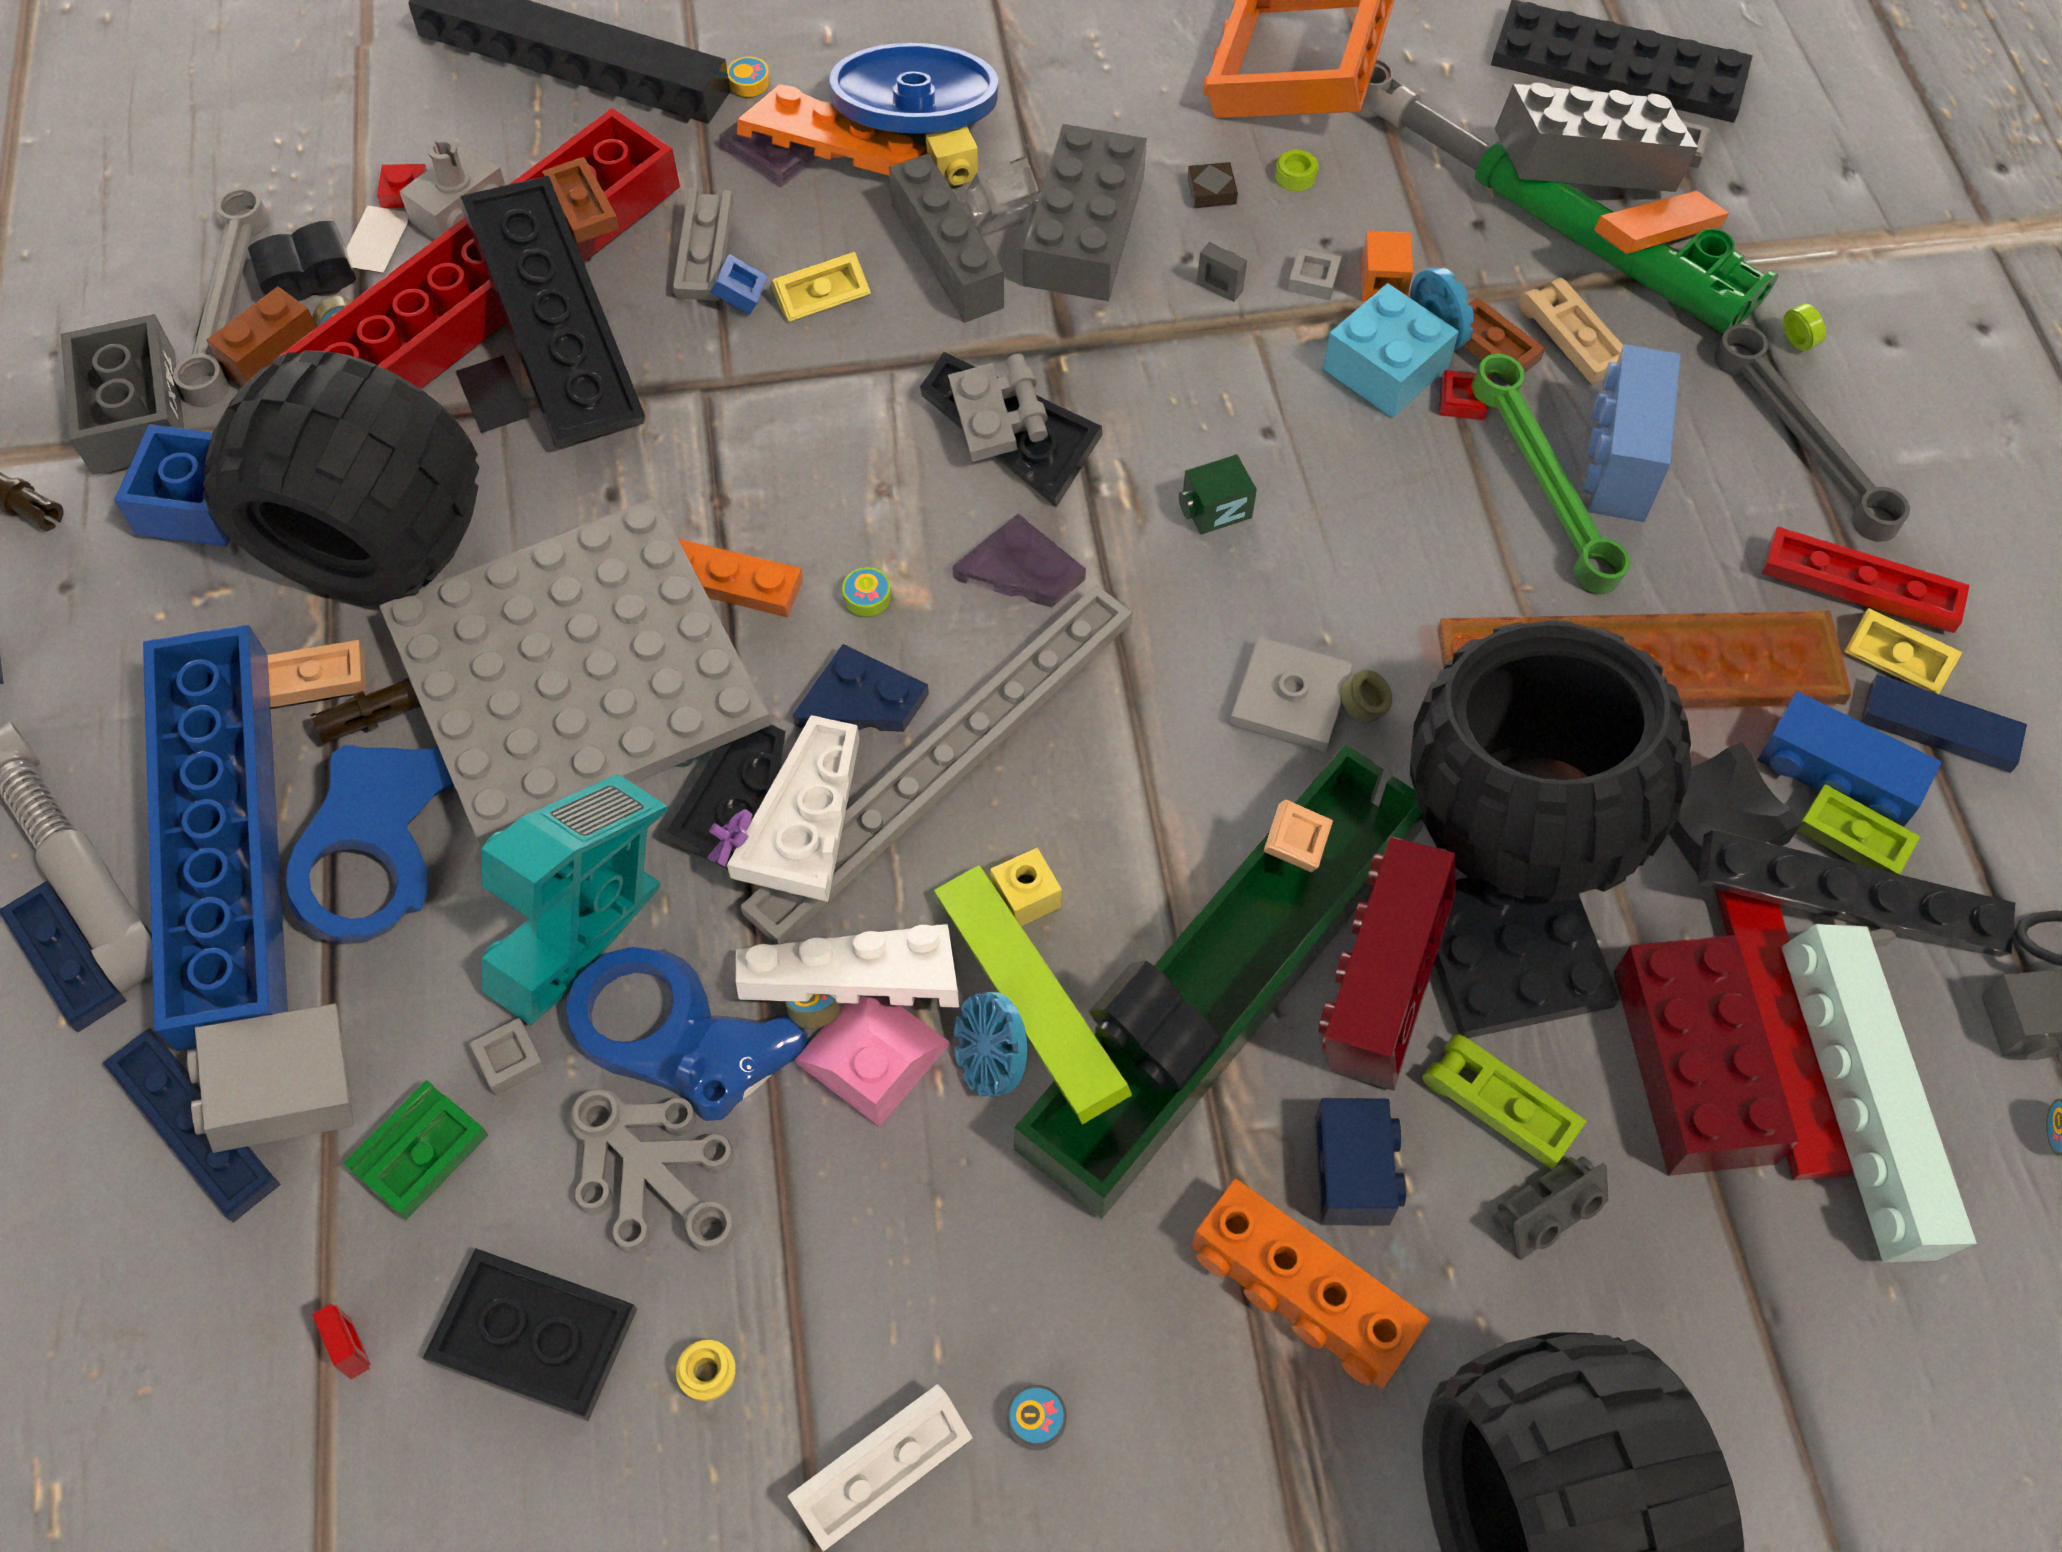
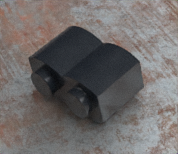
M335 221L310 223L297 229L292 234L268 236L248 247L255 274L264 296L279 286L300 302L313 293L337 291L347 287L356 280L344 241Z
M1147 960L1130 963L1088 1011L1098 1024L1095 1027L1097 1035L1111 1048L1118 1051L1126 1050L1136 1064L1133 1067L1134 1073L1144 1084L1154 1090H1160L1161 1088L1163 1090H1181L1222 1041L1220 1035L1210 1022L1186 1002L1173 983Z

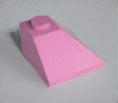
M861 995L858 1004L844 1003L839 1016L820 1030L797 1056L795 1061L805 1071L880 1127L949 1046V1041L902 1006L890 1005V998L888 996Z

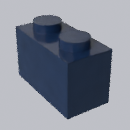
M1321 1098L1315 1115L1321 1224L1390 1226L1398 1207L1405 1206L1406 1182L1403 1172H1395L1394 1152H1400L1401 1125L1399 1118H1391L1389 1099Z

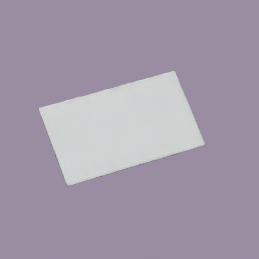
M367 206L346 248L352 268L384 273L409 221L407 212Z

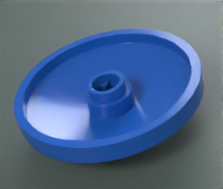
M896 43L863 49L840 60L833 67L829 78L830 99L834 107L841 114L862 125L891 132L933 133L961 128L987 116L994 109L998 100V77L995 70L986 61L966 51L935 44Z

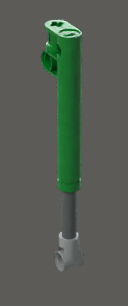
M1376 59L1361 111L1355 112L1356 114L1370 118L1379 116L1398 129L1409 128L1476 170L1475 179L1488 188H1493L1497 194L1723 335L1729 327L1742 324L1761 305L1775 285L1778 273L1770 270L1764 274L1746 263L1745 256L1734 250L1735 242L1733 238L1720 229L1709 228L1700 231L1679 252L1662 243L1628 254L1624 253L1594 230L1600 216L1613 213L1612 210L1568 183L1520 179L1501 142H1496L1491 146L1423 104L1420 94L1393 78L1392 67L1387 62Z

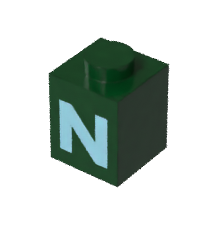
M1236 454L1185 470L1183 491L1179 492V504L1185 518H1192L1199 533L1202 535L1251 519L1257 489L1239 456Z

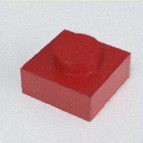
M382 164L377 198L381 208H405L399 191L427 171L425 164Z

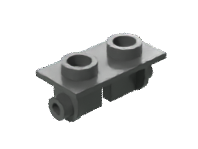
M1584 1156L1577 1160L1569 1157L1562 1164L1538 1179L1539 1187L1548 1196L1543 1198L1528 1185L1498 1205L1499 1212L1493 1215V1221L1504 1235L1510 1232L1515 1234L1516 1253L1520 1260L1537 1249H1545L1551 1246L1563 1231L1581 1219L1592 1218L1603 1208L1605 1203L1608 1202L1607 1166L1604 1163L1594 1168L1592 1163Z

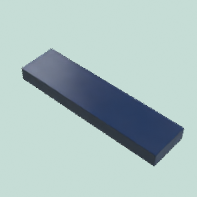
M150 1027L103 1062L105 1067L212 1200L233 1223L281 1185L250 1146L213 1153L206 1133L196 1135L192 1119L191 1102L201 1099L200 1086L198 1083H191L189 1072Z

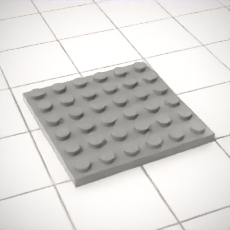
M656 497L422 588L414 596L394 599L379 605L481 848L491 835L498 831H504L522 816L613 775L619 774L631 783H635L771 725L767 709Z

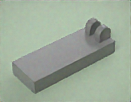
M688 188L673 284L676 298L720 300L719 297L710 292L726 259L734 206L731 190H723L722 195L698 194L697 188Z

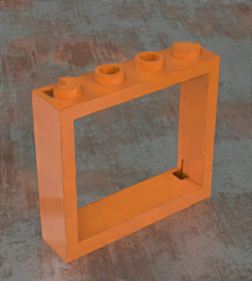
M1234 0L1231 16L1224 23L1222 41L1220 46L1216 47L1214 51V63L1210 74L1204 78V96H1209L1214 117L1229 118L1360 112L1395 0ZM1359 7L1339 69L1238 75L1260 13Z

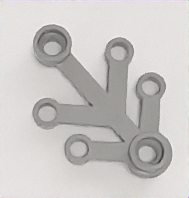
M598 1089L584 1093L572 1106L570 1125L577 1138L584 1142L582 1180L575 1190L576 1201L581 1209L590 1215L601 1214L611 1205L612 1191L604 1180L609 1144L623 1158L619 1219L613 1226V1238L619 1248L627 1253L641 1251L646 1247L650 1239V1230L643 1219L646 1182L686 1221V1230L689 1238L700 1251L706 1253L721 1251L730 1244L734 1237L735 1225L729 1210L718 1202L709 1201L702 1203L664 1166L702 1164L710 1172H722L731 1165L734 1157L729 1140L723 1135L711 1134L703 1140L640 1142L627 1129L664 1126L665 1130L674 1136H682L689 1133L696 1123V1115L692 1105L686 1099L672 1098L665 1103L623 1104L615 1093ZM676 1110L688 1112L686 1119L681 1123L673 1124L668 1121L670 1114ZM606 1112L609 1114L608 1120L603 1125H590V1120L596 1113ZM722 1146L726 1149L722 1158L716 1161L706 1158V1153L711 1147ZM596 1187L603 1189V1195L597 1202L587 1203L584 1201L585 1194L590 1189ZM719 1223L722 1225V1232L718 1237L706 1239L702 1236L703 1229L708 1224ZM637 1225L641 1227V1233L634 1241L628 1242L622 1239V1233L628 1226Z

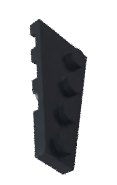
M943 352L920 385L922 397L963 430L948 375L972 369L975 366ZM1036 395L1037 400L1043 403L1047 414V421L1045 422L1048 433L1047 437L1041 441L1033 442L1030 440L1027 430L1015 433L1017 450L996 455L995 457L1057 507L1102 437V425ZM1017 396L1004 399L1007 413L1016 411L1020 407Z

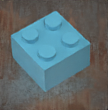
M1387 283L1329 333L1323 370L1393 418L1434 382L1444 370L1449 368L1459 331Z

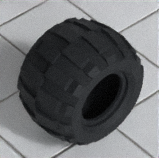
M304 350L303 353L288 352L277 357L273 364L260 369L231 400L212 433L205 460L206 469L204 476L206 479L203 482L205 490L202 495L209 511L221 529L238 546L272 570L310 589L332 597L364 604H384L394 599L416 595L421 586L425 587L432 582L454 557L473 516L479 487L475 483V479L480 467L475 460L478 454L463 428L439 402L419 387L395 373L356 357L335 352Z
M1545 620V622L1527 624L1517 622L1494 628L1493 634L1483 639H1471L1453 653V659L1445 664L1444 669L1439 671L1436 681L1431 682L1414 721L1410 777L1415 790V800L1422 812V821L1437 848L1455 853V868L1471 880L1482 879L1498 887L1497 892L1521 899H1524L1525 895L1549 897L1551 902L1576 900L1579 899L1580 893L1593 889L1605 892L1626 881V877L1633 874L1638 866H1643L1649 856H1654L1679 818L1692 767L1689 725L1677 688L1668 683L1667 678L1662 675L1663 666L1647 651L1637 650L1624 642V637L1600 627L1591 628L1573 624L1572 621ZM1522 759H1553L1577 768L1588 777L1570 780L1543 779L1522 774L1505 765Z
M1551 1332L1509 1342L1461 1366L1455 1376L1450 1377L1449 1380L1441 1381L1433 1392L1423 1425L1422 1456L1427 1498L1441 1552H1745L1741 1514L1733 1481L1722 1450L1707 1418L1679 1376L1651 1349L1636 1340L1623 1341L1619 1337L1612 1338L1609 1335H1594L1593 1333Z

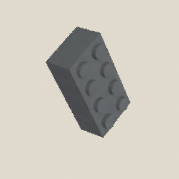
M1538 82L1531 85L1513 84L1495 126V131L1519 178L1528 180L1676 192L1698 149L1686 125L1683 124L1673 108L1671 101L1659 94H1650L1646 97L1629 95L1619 90H1612L1609 93L1595 92L1579 86L1564 89L1550 87Z
M1062 124L1023 248V286L1109 302L1144 179L1147 138Z

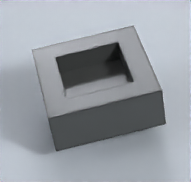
M1208 242L1200 252L1197 284L1235 302L1243 292L1247 260L1232 251L1225 250Z

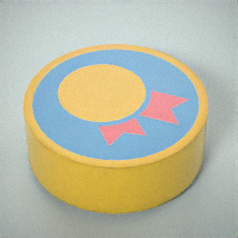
M741 57L734 60L728 66L730 89L735 94L743 97H754L762 94L769 87L768 66L763 60L756 57Z

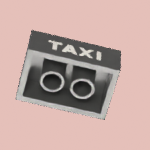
M155 314L60 334L69 437L92 475L129 467L149 424L184 429L180 390L173 379V372L176 367L175 351Z

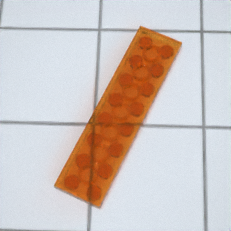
M1831 611L1441 618L1437 629L1444 669L1445 664L1453 659V653L1471 639H1483L1493 634L1494 628L1517 622L1527 624L1545 622V620L1572 621L1573 624L1591 628L1600 627L1624 637L1623 641L1637 650L1647 651L1663 666L1662 675L1667 678L1669 684L1676 686L1683 708L1787 706L1796 691L1825 705H1845L1852 695Z

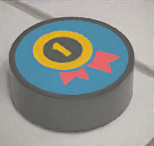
M1030 1385L1022 1388L1012 1397L1007 1409V1426L1012 1438L1019 1445L1030 1450L1047 1449L1053 1446L1064 1433L1067 1418L1066 1408L1062 1398L1054 1390L1043 1385Z

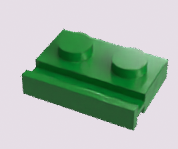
M426 1080L343 1164L400 1216L407 1220L478 1147L488 1134L480 1124Z

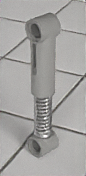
M9 721L0 726L1 797L4 798L5 803L16 817L17 822L20 823L21 828L25 831L30 842H32L36 849L35 859L93 948L91 952L97 963L119 992L124 994L153 975L152 932L140 919L87 835L72 827L71 821L68 820L67 815L64 814L63 809L60 808L59 803L51 795V791L47 788L46 783L43 782L42 777L39 776L36 770V766L41 764L38 757L18 729Z

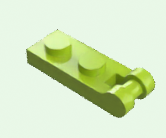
M1460 1034L1452 1035L1443 1047L1445 1055L1439 1063L1433 1062L1422 1075L1423 1082L1433 1092L1451 1098L1553 1170L1587 1120L1470 1039ZM1463 1068H1469L1478 1074L1472 1083L1458 1075Z

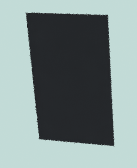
M504 355L456 371L481 433L530 417Z

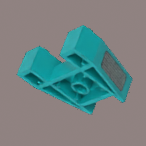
M616 774L522 816L504 831H498L489 837L481 848V886L529 919L504 940L499 939L493 942L485 951L481 961L483 993L531 1026L571 991L575 979L585 968L598 960L660 888L661 882L644 871L647 828L667 812V805L621 775Z

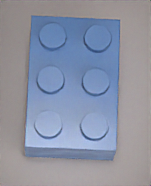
M1624 344L1617 363H1608L1603 381V390H1606V392L1597 393L1591 416L1592 420H1597L1599 423L1598 428H1593L1587 450V455L1594 456V464L1588 465L1583 484V492L1590 493L1588 512L1645 522L1671 464L1681 354Z

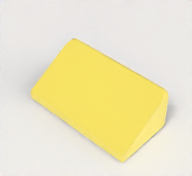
M855 252L775 278L770 285L773 295L788 323L871 294Z
M1869 608L1864 612L1844 650V653L1915 687L1936 694L1941 692L1963 653Z

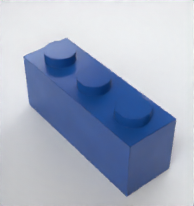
M1798 691L1795 692L1784 709L1757 759L1772 767L1778 774L1792 777L1819 792L1824 784L1903 827L1920 808L1942 762Z

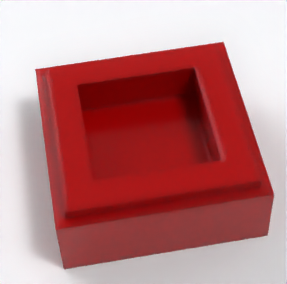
M1444 370L1441 380L1439 415L1485 421L1488 405L1475 397L1471 387L1475 373Z
M332 1303L312 1313L332 1363L348 1378L353 1379L370 1369L369 1365L371 1363L352 1319Z

